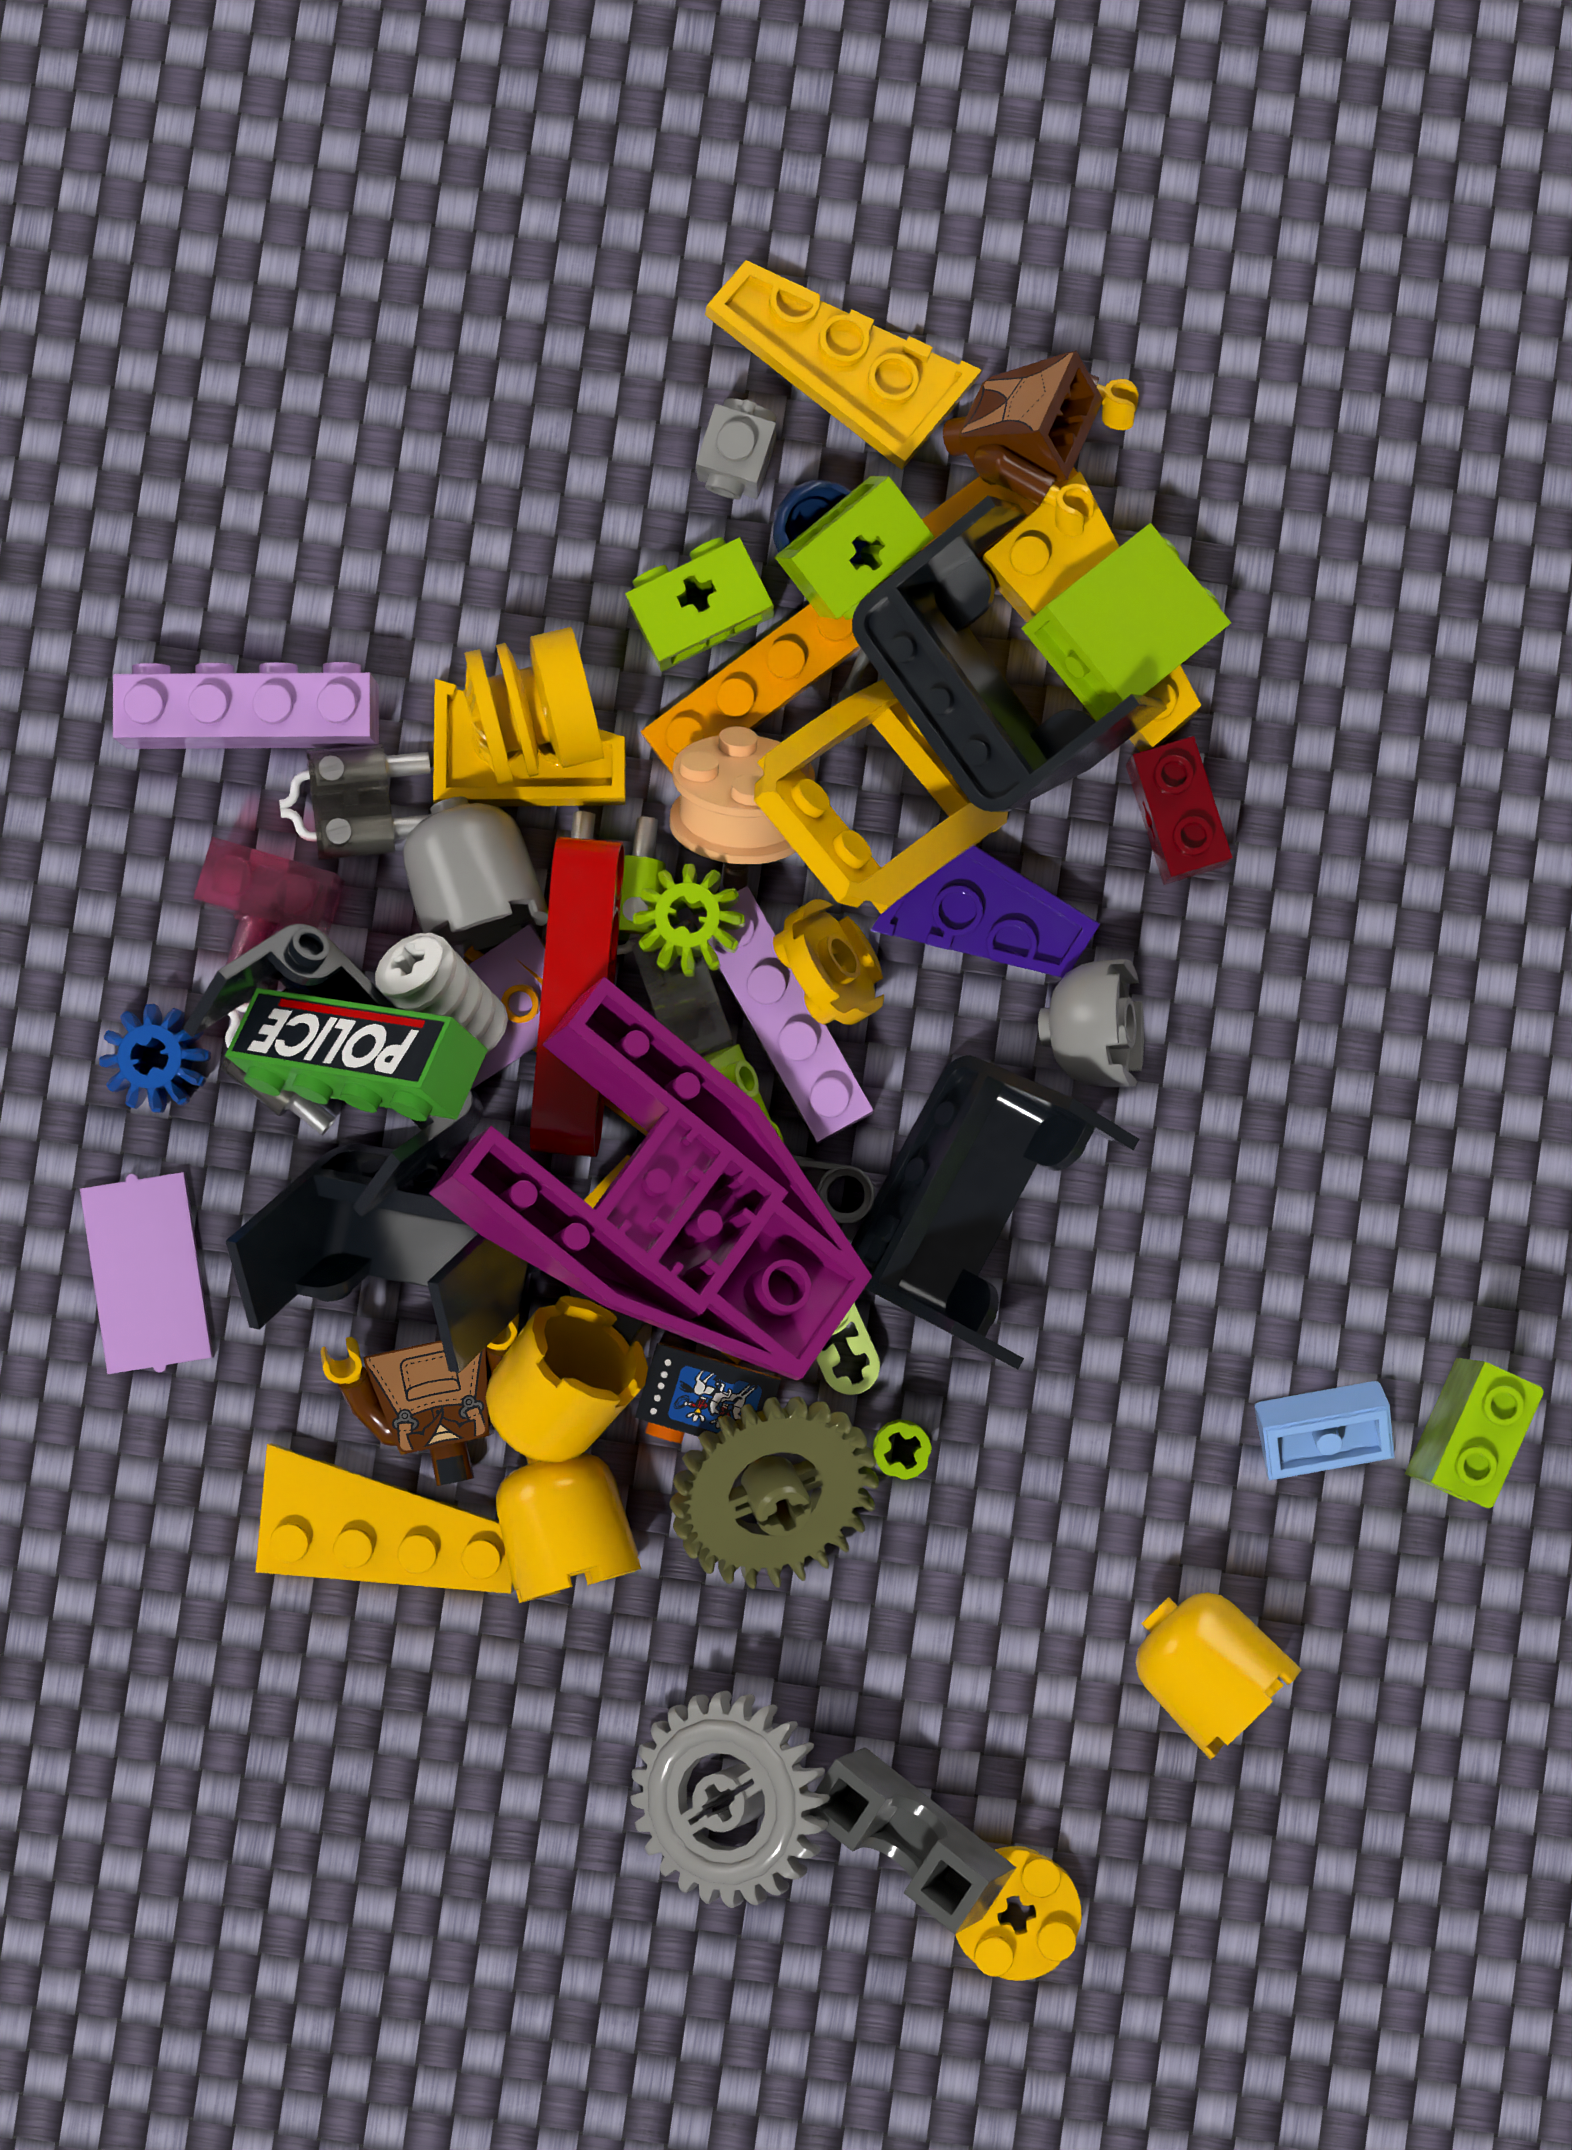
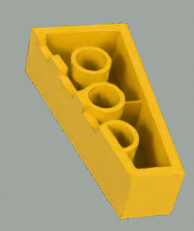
M1081 471L1064 486L1077 483L1088 487ZM1095 498L1093 517L1089 518L1082 514L1084 517V532L1080 536L1073 537L1060 532L1055 522L1056 508L1044 502L984 554L982 561L990 571L995 587L1026 622L1031 620L1048 603L1119 548ZM1181 665L1143 695L1160 698L1167 709L1130 737L1129 740L1140 752L1159 747L1192 719L1201 707V703Z

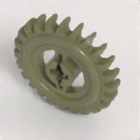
M773 1397L765 1401L763 1410L756 1412L751 1403L741 1407V1418L735 1421L730 1416L725 1415L718 1420L721 1429L719 1433L715 1434L710 1431H704L699 1435L698 1439L703 1447L702 1451L690 1450L683 1456L682 1459L688 1470L680 1471L675 1475L673 1484L678 1492L672 1496L669 1503L676 1516L673 1528L677 1536L683 1540V1547L687 1555L692 1559L698 1558L704 1572L707 1574L713 1573L715 1563L718 1562L719 1572L727 1584L733 1583L734 1572L741 1567V1573L745 1582L751 1589H754L757 1585L756 1576L761 1568H765L773 1585L779 1588L781 1586L780 1574L782 1567L786 1564L790 1565L801 1581H805L804 1558L810 1555L822 1567L828 1569L829 1561L824 1545L831 1543L837 1545L842 1551L849 1552V1544L841 1528L843 1526L853 1527L858 1532L863 1533L865 1531L864 1522L854 1508L863 1506L869 1511L875 1510V1502L872 1496L863 1488L868 1486L876 1489L879 1486V1480L871 1469L876 1465L874 1453L867 1447V1439L863 1431L858 1427L852 1426L846 1413H831L826 1402H815L807 1408L802 1397H793L788 1401L785 1408H781L777 1398ZM785 1452L801 1455L807 1460L792 1465L790 1461L781 1456H763ZM749 1465L743 1473L741 1485L732 1488L737 1476ZM813 1489V1492H812L811 1497H810V1496L808 1495L807 1491ZM753 1513L758 1524L747 1523L740 1519V1517Z

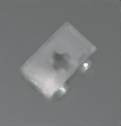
M690 918L681 921L680 924H672L673 929L685 926L690 934L695 932ZM645 934L629 939L632 954L655 1019L701 1057L733 1046V1038L704 956L695 957V974L692 977H686L681 966L682 956L678 955L673 965L664 971L657 965L658 955L663 947L644 953L639 945V940Z

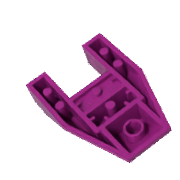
M603 977L578 997L543 1043L546 1049L649 1132L594 1208L493 1126H489L466 1144L429 1194L481 1236L603 1306L798 1381L804 1377L872 1278V1275L759 1105L618 987Z

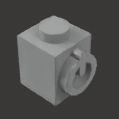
M726 398L723 406L715 404L696 461L698 481L706 483L705 488L723 497L741 499L742 495L758 500L777 441L775 423L777 416L770 410L750 400Z

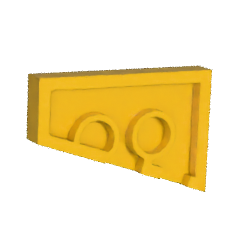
M435 679L434 804L453 797H466L469 804L482 803L497 807L626 805L625 737L599 729L604 759L564 769L558 761L551 743L538 745L539 774L532 777L528 775L522 749L508 752L507 757L513 781L498 785L493 770L483 754L479 753L464 691L458 690L454 684Z

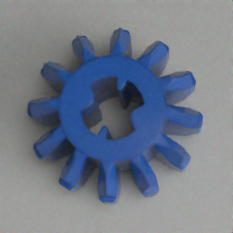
M147 1004L143 1012V1025L137 1016L126 1011L121 1014L120 1018L128 1033L123 1036L114 1031H106L104 1040L119 1046L118 1053L101 1056L99 1064L105 1068H120V1071L112 1076L106 1085L112 1092L122 1091L130 1086L126 1095L125 1104L135 1109L139 1108L148 1095L151 1111L163 1113L167 1106V1092L177 1104L184 1106L189 1103V1095L182 1085L185 1080L197 1086H204L207 1079L201 1073L191 1070L192 1062L204 1063L211 1059V1052L201 1048L190 1049L189 1046L198 1041L204 1034V1031L191 1037L184 1029L181 1030L185 1016L183 1011L173 1008L167 1013L162 1022V1013L159 1006ZM162 1043H164L166 1048L161 1050L160 1053L169 1056L167 1065L164 1069L153 1067L147 1074L145 1068L149 1067L150 1063L142 1061L144 1051L147 1047L158 1050Z

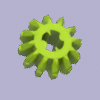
M685 864L682 871L683 883L675 885L671 874L667 870H663L658 873L661 886L665 890L662 895L650 888H643L639 894L641 900L654 910L635 913L633 915V922L636 927L641 929H652L639 940V945L644 953L663 947L657 959V965L660 969L668 970L679 955L682 956L681 966L684 976L692 977L696 971L695 957L704 956L707 966L712 971H715L721 966L718 956L713 950L716 945L727 952L735 953L739 948L738 941L723 930H736L744 927L745 917L742 913L736 911H726L733 907L740 899L735 888L725 889L715 894L722 879L719 872L711 870L699 885L697 884L695 866L693 864ZM687 907L694 915L702 912L707 914L706 917H699L702 928L691 934L685 926L676 929L672 927V924H680L677 913Z

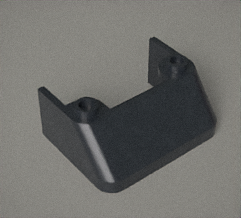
M992 496L984 498L868 594L854 611L852 630L861 649L971 803L984 811L1007 812L1088 771L1164 712L1167 707L1160 698L1131 694L1098 721L1087 712L1068 709L1057 712L1040 726L1037 724L968 628L986 613L992 604L995 594L993 577L978 555L1027 515L1020 505Z
M293 924L278 931L219 969L183 1029L191 1037H194L252 999L257 988L267 989L278 981L290 993L397 1008L326 934L309 925ZM472 1087L457 1120L429 1115L426 1121L411 1119L422 1131L391 1152L356 1201L353 1208L361 1217L468 1138L480 1122L483 1113L481 1100Z
M971 1055L955 1059L940 1075L880 1188L872 1210L865 1217L851 1243L872 1275L865 1289L1018 1370L1024 1358L985 1337L996 1319L999 1297L996 1288L991 1283L978 1277L1037 1164L1052 1171L1063 1170L1071 1166L1083 1154L1093 1133L1133 1151L1140 1139L1070 1096Z
M366 1144L344 1145L325 1153L226 1240L249 1328L260 1330L297 1295L318 1298L325 1302L343 1299L368 1275L429 1288L448 1370L460 1373L518 1315L530 1264L481 1236L429 1194L454 1160L438 1159L361 1217L354 1210L353 1206L388 1156L394 1151L393 1149Z

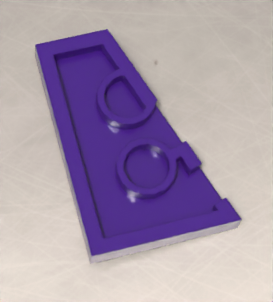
M974 845L880 914L870 931L1063 978L1066 973L1072 970L1100 923Z

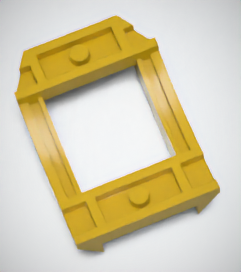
M884 679L836 704L789 736L757 761L764 774L755 783L754 801L833 898L838 903L856 908L867 900L871 901L882 914L928 877L979 843L988 834L998 831L1007 823L1008 811H984L971 803ZM871 723L949 816L882 868L872 857L871 849L864 838L857 832L850 830L832 809L829 798L823 788L815 781L808 779L801 771L802 768L823 753Z

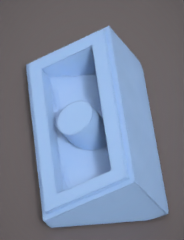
M1377 1381L1260 1401L1255 1404L1256 1420L1269 1481L1395 1458L1390 1405L1381 1384Z

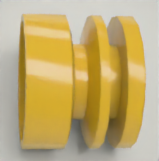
M572 627L531 636V667L518 669L506 643L496 645L503 674L487 677L480 649L464 653L467 662L464 694L479 753L483 754L493 770L498 785L513 781L507 757L508 752L522 749L528 775L532 777L539 774L538 745L548 742L551 743L563 769L604 759L597 720Z

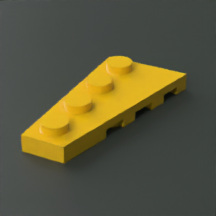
M747 260L706 306L705 316L901 470L975 384L982 371L962 360L960 364H956L931 352L932 346L909 336L905 340L873 325L874 319L851 309L850 313H847L820 300V294Z
M273 1443L267 1444L255 1572L508 1594L513 1592L512 1578L498 1520L412 1493L399 1486L384 1481H377L326 1461H319L293 1452L291 1449Z

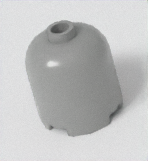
M466 797L445 799L434 804L430 808L432 815L423 819L408 834L403 849L404 868L421 933H433L441 936L450 946L462 944L464 953L471 946L476 951L484 952L492 950L522 929L521 925L534 919L535 925L543 926L547 923L548 907L523 836L514 818L501 808L482 803L469 804Z

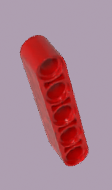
M558 837L555 843L530 1125V1147L533 1152L597 1157L599 1152L605 1096L546 1049L543 1043L579 996L603 977L615 985L625 863L623 842Z

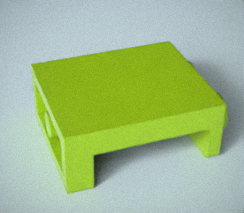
M1149 523L1048 603L1021 629L1093 718L1098 721L1131 694L1144 695L1231 624V622L1220 609L1216 597L1208 589L1201 586L1180 560L1179 553L1174 545L1162 537L1154 526Z
M1456 1358L1405 1474L1462 1501L1468 1502L1469 1500L1485 1508L1493 1507L1544 1393L1542 1387L1488 1362Z

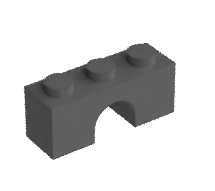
M866 1747L835 1759L815 1790V1793L829 1795L830 1799L821 1806L809 1809V1814L818 1820L827 1821L829 1825L825 1830L852 1852L863 1847L871 1848L896 1861L912 1879L903 1893L953 1934H957L983 1919L1016 1869L1012 1863Z

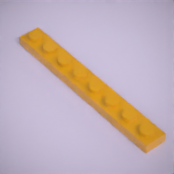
M1073 467L1068 480L1055 482L1054 485L1062 488L1078 472ZM979 476L922 519L935 537L926 546L987 496L1020 505L1027 515L978 555L981 558L1040 506L997 484L990 485ZM811 604L807 605L640 731L641 735L673 775L674 760L685 747L701 739L719 736L720 732L728 727L738 726L753 730L858 651L861 647L853 634L852 619L845 620L843 616L839 619L820 617Z

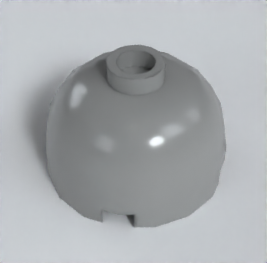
M1127 959L1100 960L1081 964L1066 973L1055 987L1050 1001V1008L1040 1009L1038 1030L1042 1046H1052L1057 1064L1070 1078L1091 1086L1110 1088L1136 1086L1138 1081L1129 1071L1142 1070L1144 1056V1013L1142 1001L1133 1002L1129 997L1127 984L1139 983L1132 961Z

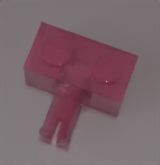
M212 837L193 898L205 906L234 914V919L239 921L226 962L227 965L289 925H309L319 929L328 936L345 881L336 873Z

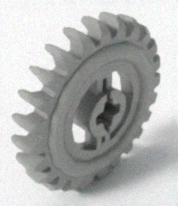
M721 1691L712 1697L709 1706V1698L704 1694H699L690 1699L688 1708L682 1704L671 1707L668 1712V1722L658 1721L652 1725L651 1735L655 1742H646L639 1746V1755L647 1766L637 1767L632 1770V1779L643 1786V1792L631 1795L630 1800L633 1806L644 1809L645 1816L635 1822V1827L639 1832L651 1833L652 1838L645 1846L646 1853L650 1856L661 1852L664 1856L660 1865L662 1875L666 1877L678 1871L680 1873L678 1885L683 1893L692 1891L699 1884V1895L703 1902L710 1904L721 1895L722 1901L726 1906L735 1908L742 1904L744 1898L752 1905H759L767 1899V1892L772 1895L785 1893L789 1888V1883L782 1876L795 1880L806 1875V1866L799 1864L796 1857L804 1859L814 1857L820 1853L821 1848L817 1844H812L805 1835L824 1831L829 1825L827 1821L818 1820L810 1815L809 1809L827 1803L830 1796L808 1791L807 1785L825 1773V1769L821 1767H801L800 1762L814 1748V1744L808 1742L794 1747L789 1746L790 1736L798 1726L796 1721L784 1723L773 1729L771 1727L773 1716L778 1710L776 1705L765 1706L752 1716V1705L755 1702L754 1695L747 1694L739 1697L731 1708L729 1703L732 1698L729 1691ZM712 1753L730 1754L746 1763L737 1764L703 1777L693 1792V1807L691 1809L688 1808V1781L693 1768L706 1755ZM755 1782L744 1791L735 1795V1800L729 1806L709 1813L699 1820L697 1819V1816L706 1810L730 1800V1795L736 1789ZM765 1812L758 1833L746 1845L740 1847L721 1846L705 1837L701 1832L705 1828L713 1832H726L758 1819Z

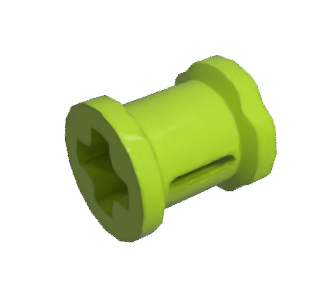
M897 1419L886 1423L878 1430L873 1440V1453L877 1465L886 1475L908 1480L918 1476L927 1468L932 1446L928 1435L918 1424L909 1420ZM900 1432L904 1439L917 1437L919 1445L912 1450L913 1457L915 1458L912 1464L904 1466L899 1459H894L890 1462L886 1460L884 1454L892 1448L891 1442L888 1439L892 1434Z

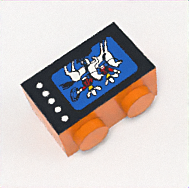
M658 1342L635 1418L648 1422L645 1430L646 1434L682 1444L685 1433L697 1437L704 1431H710L715 1434L719 1433L721 1429L718 1420L725 1415L730 1416L735 1421L741 1418V1407L751 1403L756 1412L762 1411L765 1401L776 1397L781 1378Z

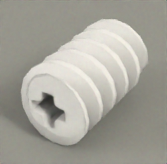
M433 933L414 934L392 946L380 960L375 972L376 986L385 996L389 997L397 1009L453 1017L488 1049L487 1053L498 1044L504 1035L508 1022L505 1005L443 937Z

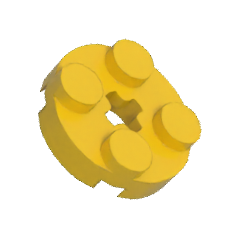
M814 899L786 917L783 930L773 937L774 951L779 960L785 966L792 969L794 976L805 992L804 1001L807 1010L817 1022L825 1025L836 1020L842 1024L853 1025L878 1011L884 1003V994L875 998L874 984L883 979L881 966L871 944L858 925L849 916L837 921L831 914L825 912V910L834 906L826 900Z
M1022 1846L998 1848L995 1851L1012 1863L1016 1869L983 1919L955 1935L963 1952L984 1974L1014 1981L1034 1979L1049 1973L1062 1960L1067 1959L1073 1953L1081 1926L1080 1899L1068 1873L1051 1858ZM1012 1896H1019L1022 1905H1033L1035 1908V1914L1026 1919V1927L1021 1930H1014L1011 1923H1000L998 1920V1913L1007 1910L1008 1904L1006 1899Z

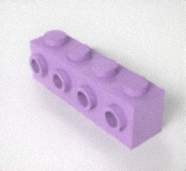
M279 662L260 664L259 673H234V666L230 664L201 663L195 665V673L170 674L171 667L165 664L140 663L132 665V674H113V738L127 749L379 748V685L370 672L361 673V665L357 663L323 664V673H298L297 665Z

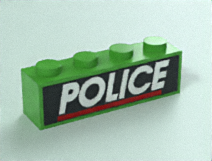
M257 988L225 1056L246 1073L244 1081L249 1086L268 1095L279 1096L282 1090L293 1091L301 1097L318 1104H327L329 1099L333 1098L343 1100L347 1104L365 1112L375 1113L380 1106L391 1108L399 1114L416 1121H426L429 1115L457 1120L488 1049L453 1017Z

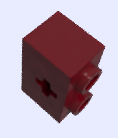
M1191 736L1133 754L1126 764V768L1163 885L1224 867L1233 857L1195 737Z

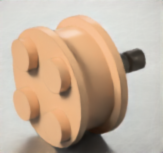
M738 726L723 729L719 736L696 741L685 747L676 756L672 776L674 785L681 795L672 804L669 820L672 834L684 847L703 857L724 862L722 885L725 889L735 888L737 891L748 886L749 864L769 863L796 853L754 801L755 783L764 774L757 761L781 742L757 736L751 729ZM809 763L801 771L808 779L815 781V772L813 766Z

